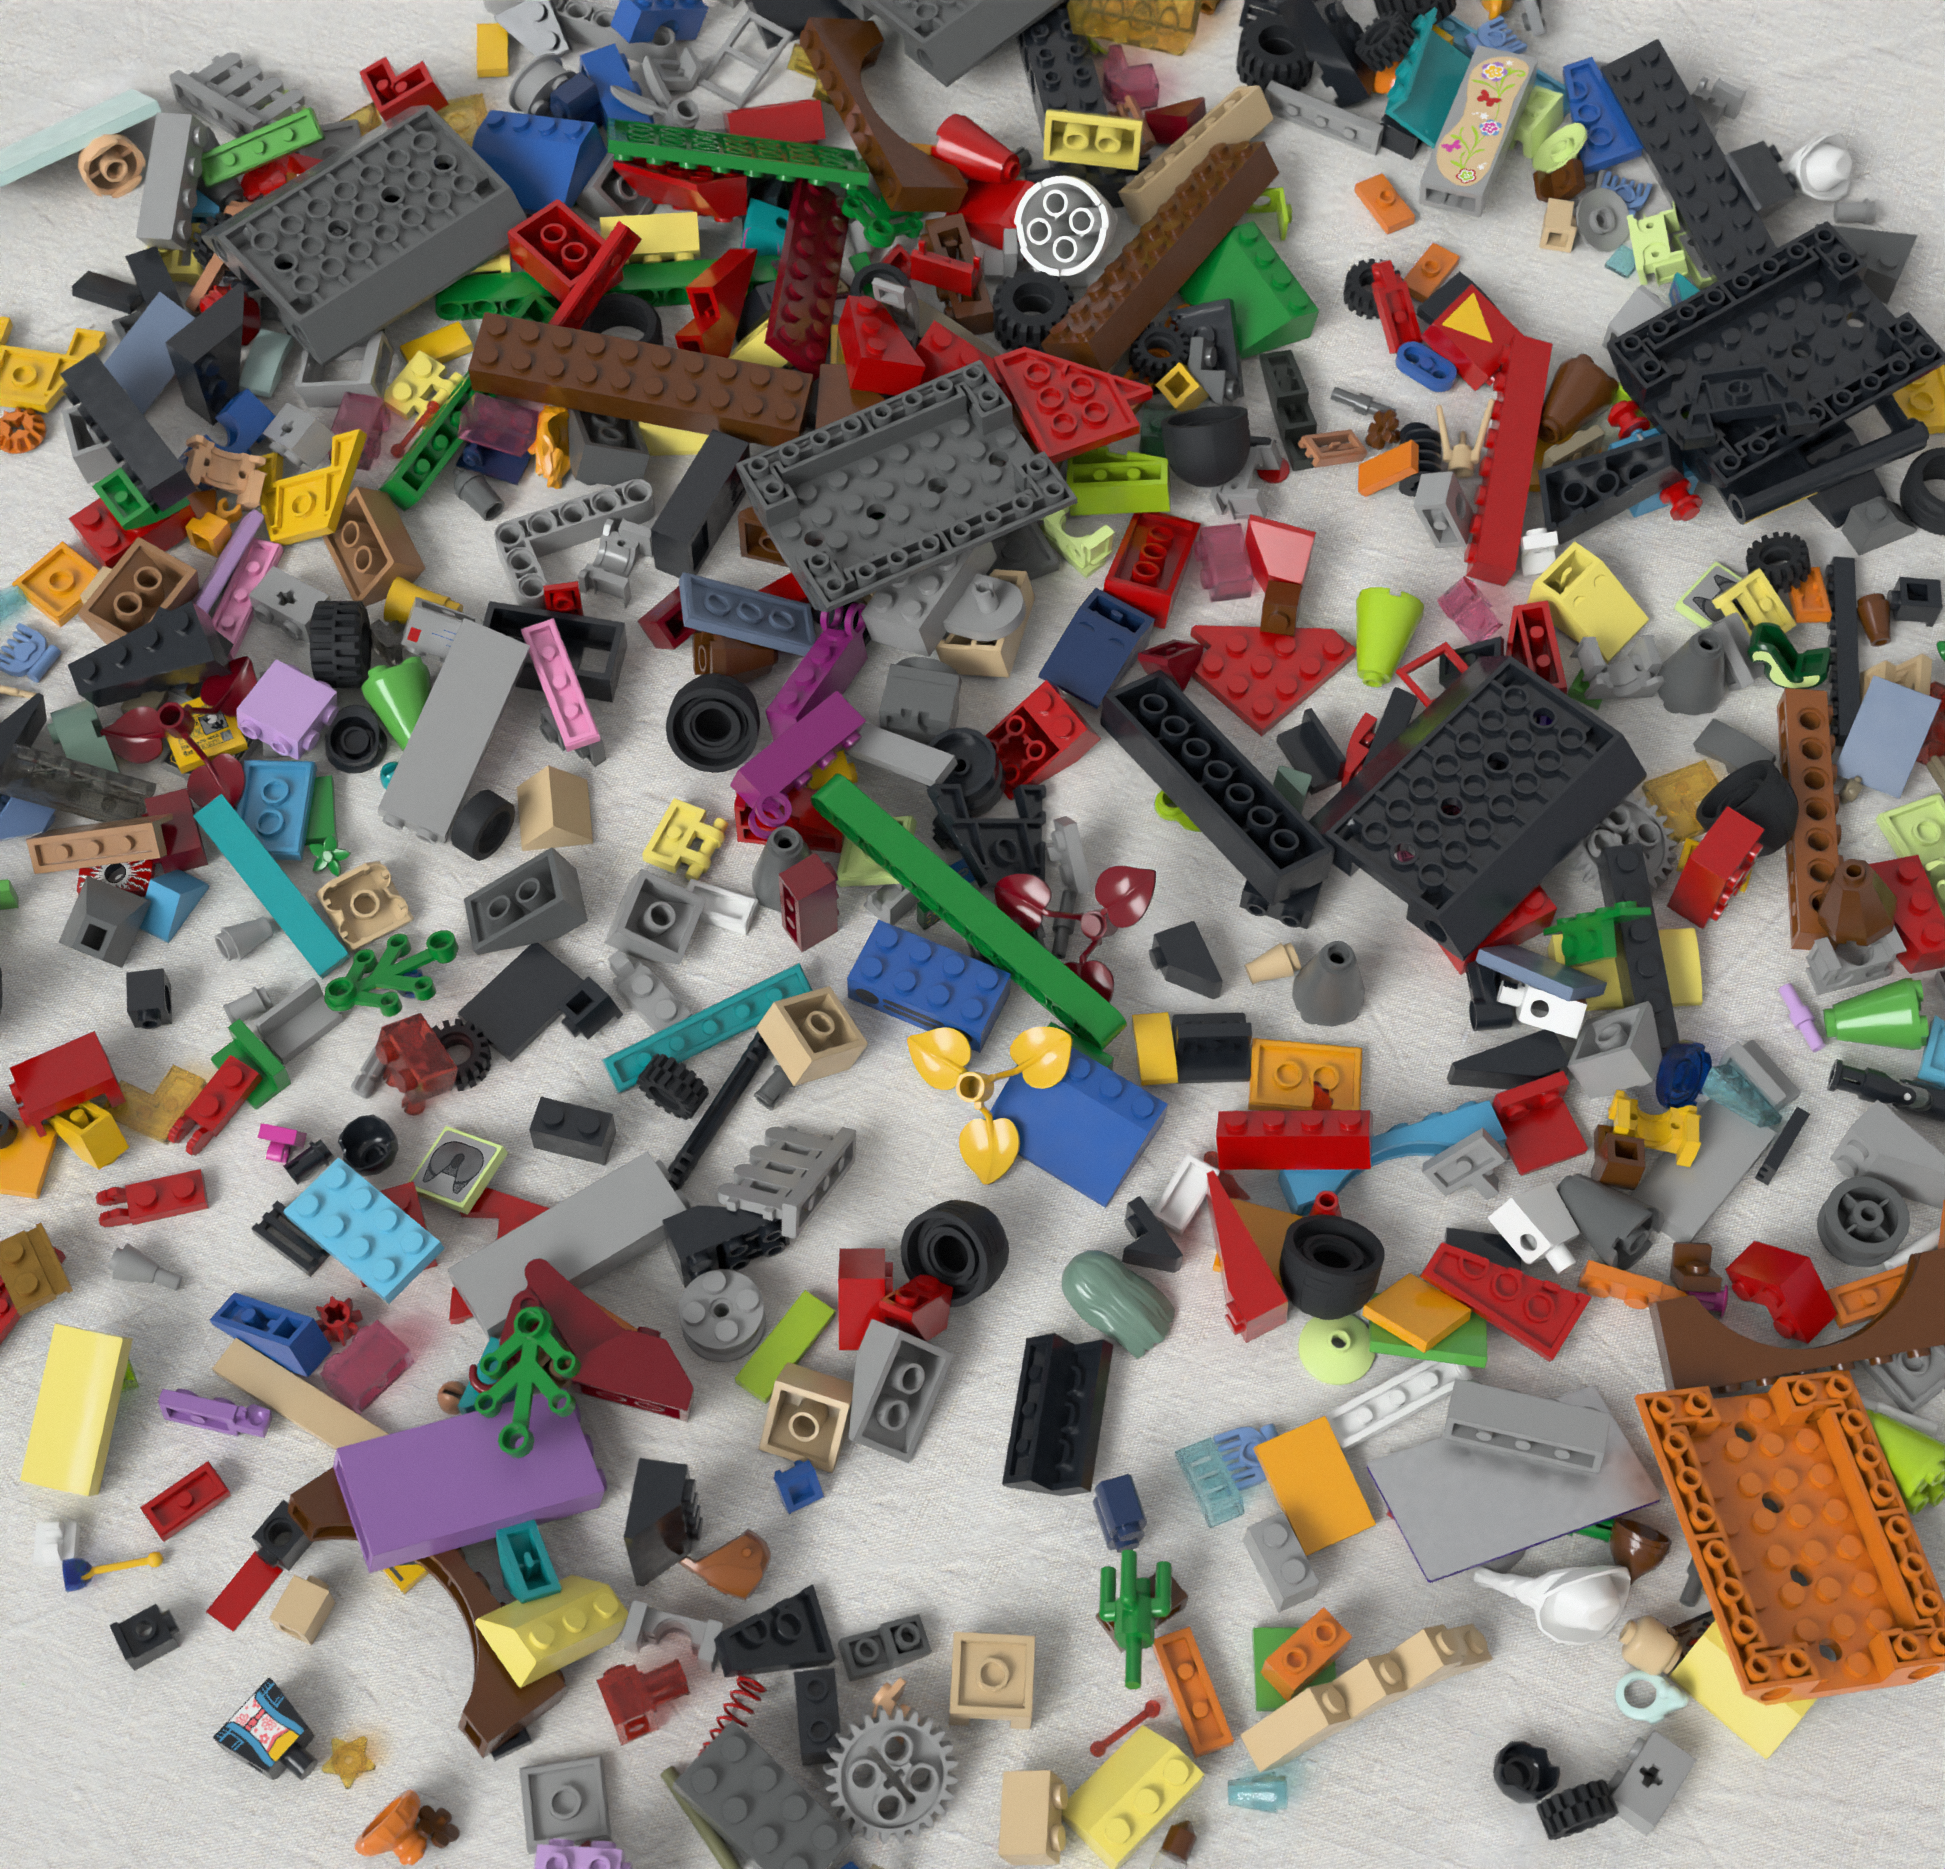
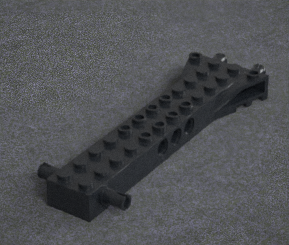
M1065 0L1016 37L1043 142L1047 109L1108 115L1077 0ZM1150 154L1141 155L1138 170L1048 160L1050 168L1025 170L1024 177L1025 180L1035 184L1056 176H1072L1082 179L1091 184L1114 209L1124 207L1118 192L1126 186V177L1137 176L1152 162Z

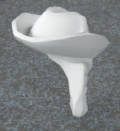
M1838 131L1816 138L1810 144L1794 152L1785 164L1780 166L1784 174L1789 171L1792 173L1799 185V188L1794 190L1797 194L1809 195L1818 200L1830 201L1838 200L1847 194L1852 163L1850 154L1846 149L1844 137Z
M1612 1565L1553 1570L1538 1578H1529L1511 1573L1502 1574L1483 1568L1475 1571V1576L1473 1577V1582L1482 1588L1499 1590L1510 1597L1517 1598L1522 1604L1531 1606L1535 1610L1539 1630L1555 1642L1583 1646L1604 1639L1621 1617L1628 1599L1631 1580L1627 1567Z

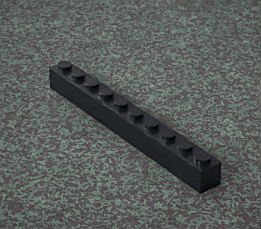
M1833 556L1831 563L1827 564L1825 576L1828 577L1826 593L1829 594L1828 600L1832 611L1831 620L1827 622V629L1830 630L1828 647H1831L1832 653L1830 663L1832 670L1829 673V683H1832L1829 699L1833 701L1831 734L1835 736V746L1843 747L1860 709L1855 558Z

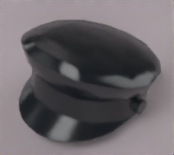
M350 705L341 709L330 725L328 733L325 734V751L329 762L337 770L349 774L363 773L374 768L382 760L387 749V737L379 726L376 716L370 709L361 705Z

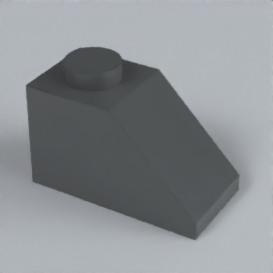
M1878 496L1851 507L1841 532L1860 556L1914 534L1917 528L1899 504Z

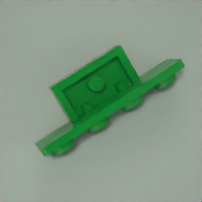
M1636 901L1615 903L1614 907L1596 908L1595 912L1575 914V917L1557 919V925L1544 928L1543 934L1544 936L1563 934L1561 949L1565 956V965L1568 967L1583 966L1617 957L1614 925L1652 915L1651 907L1637 908Z

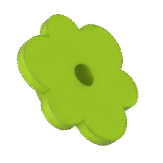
M1086 32L1090 50L1094 54L1101 51L1107 55L1109 52Z

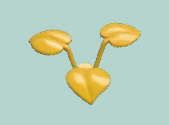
M1035 1027L1022 1032L1014 1039L1010 1046V1056L1019 1066L990 1075L982 1072H969L964 1068L971 1060L972 1050L965 1035L956 1029L937 1028L921 1034L911 1035L907 1038L911 1059L921 1077L936 1089L951 1090L956 1087L958 1096L966 1102H974L975 1109L980 1110L985 1116L986 1120L974 1119L967 1123L959 1137V1149L963 1160L984 1185L997 1181L1007 1173L1015 1162L1020 1148V1136L1015 1124L1007 1118L993 1121L992 1113L984 1105V1102L989 1100L994 1093V1082L1022 1072L1025 1082L1034 1088L1046 1089L1057 1085L1066 1075L1070 1064L1073 1039L1066 1031L1054 1027Z

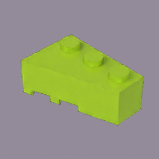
M1107 446L1068 458L1066 483L1077 497V503L1069 506L1070 516L1170 511L1171 481L1169 463L1166 458L1128 451L1126 455L1109 452Z

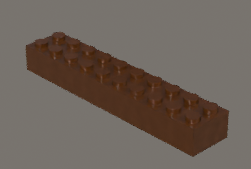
M1243 141L1235 144L1219 143L1209 150L1207 157L1192 169L1191 175L1175 188V193L1168 201L1158 207L1157 213L1153 218L1140 228L1138 235L1122 248V253L1114 262L1105 267V272L1099 279L1088 286L1084 296L1069 308L1068 314L1061 322L1051 328L1050 334L1041 343L1046 354L1107 373L1278 176L1279 171L1265 142Z
M484 312L468 367L472 390L706 435H709L715 429L745 442L769 447H776L804 435L813 399V374Z

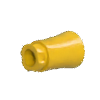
M397 576L386 598L383 619L387 623L406 625L415 597L462 613L463 604L454 602L450 597L432 592Z

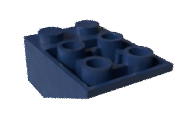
M1095 588L1078 608L1038 677L1044 681L1048 680L1057 688L1098 709L1104 702L1105 694L1113 691L1137 661L1138 653L1145 651L1148 647L1155 619Z

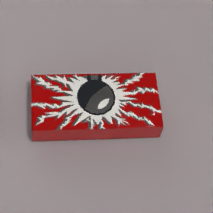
M152 859L80 868L76 891L79 895L86 877L90 876L140 897H145L150 879L154 878L156 865Z

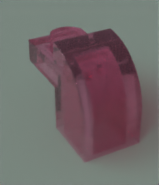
M1121 44L1109 45L1108 59L1103 61L1102 92L1107 101L1114 106L1118 103L1125 104L1124 98L1127 95H1131L1136 99L1141 110L1157 108L1160 85L1153 64L1128 66Z
M1465 576L1461 577L1437 599L1438 604L1447 617L1455 622L1471 644L1487 640L1503 626L1490 609L1493 605L1477 585Z

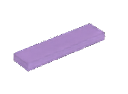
M255 509L241 519L192 601L207 614L264 520V515Z

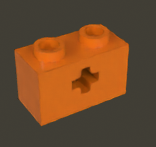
M1323 1607L1265 1660L1260 1673L1288 1702L1303 1691L1347 1650L1352 1636Z

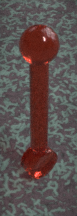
M429 401L427 410L400 444H394L391 447L390 452L395 458H402L405 455L407 444L431 414L437 413L440 409L438 402Z
M1149 1700L1141 1713L1103 1741L1093 1742L1090 1746L1091 1754L1094 1757L1103 1756L1108 1746L1146 1718H1156L1161 1710L1160 1704L1155 1700Z

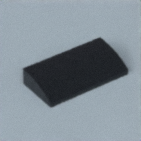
M745 0L750 11L792 32L794 36L790 42L800 39V34L804 30L809 17L861 20L860 17L838 0ZM755 23L766 48L770 49L778 46L783 37Z

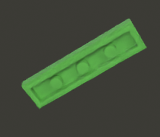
M309 107L202 153L201 175L206 187H215L325 140L314 109Z

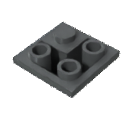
M87 876L59 939V943L123 968L151 901Z

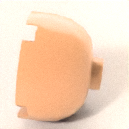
M119 133L104 134L94 139L86 148L79 151L78 169L83 181L91 191L100 197H103L102 195H111L112 198H119L130 193L140 184L142 180L140 175L142 165L145 168L146 164L140 149L129 138Z

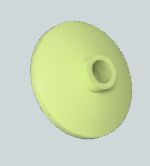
M1573 123L1562 127L1550 135L1534 155L1532 161L1533 168L1536 171L1540 170L1550 173L1564 166L1571 158L1576 159L1577 153L1581 150L1587 139L1586 128L1580 123Z
M1353 1315L1336 1320H1322L1314 1317L1304 1326L1299 1337L1298 1352L1303 1366L1313 1377L1327 1384H1351L1361 1379L1369 1371L1374 1361L1375 1353L1369 1352V1329L1361 1320ZM1339 1338L1344 1341L1345 1346L1337 1348L1332 1344V1340Z

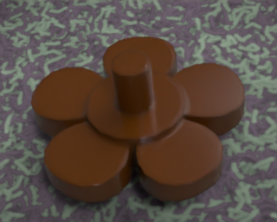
M424 1805L420 1808L418 1814L420 1821L416 1825L417 1830L425 1838L431 1836L433 1845L438 1848H446L449 1842H455L459 1838V1829L455 1825L449 1824L452 1816L446 1809L439 1808L435 1812L429 1805Z

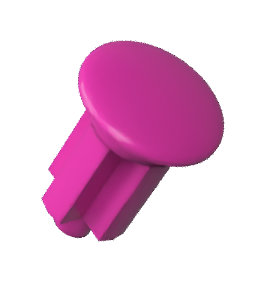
M1726 1284L1725 1289L1720 1292L1685 1291L1688 1296L1695 1295L1706 1310L1721 1312L1720 1318L1724 1317L1728 1303V1286Z

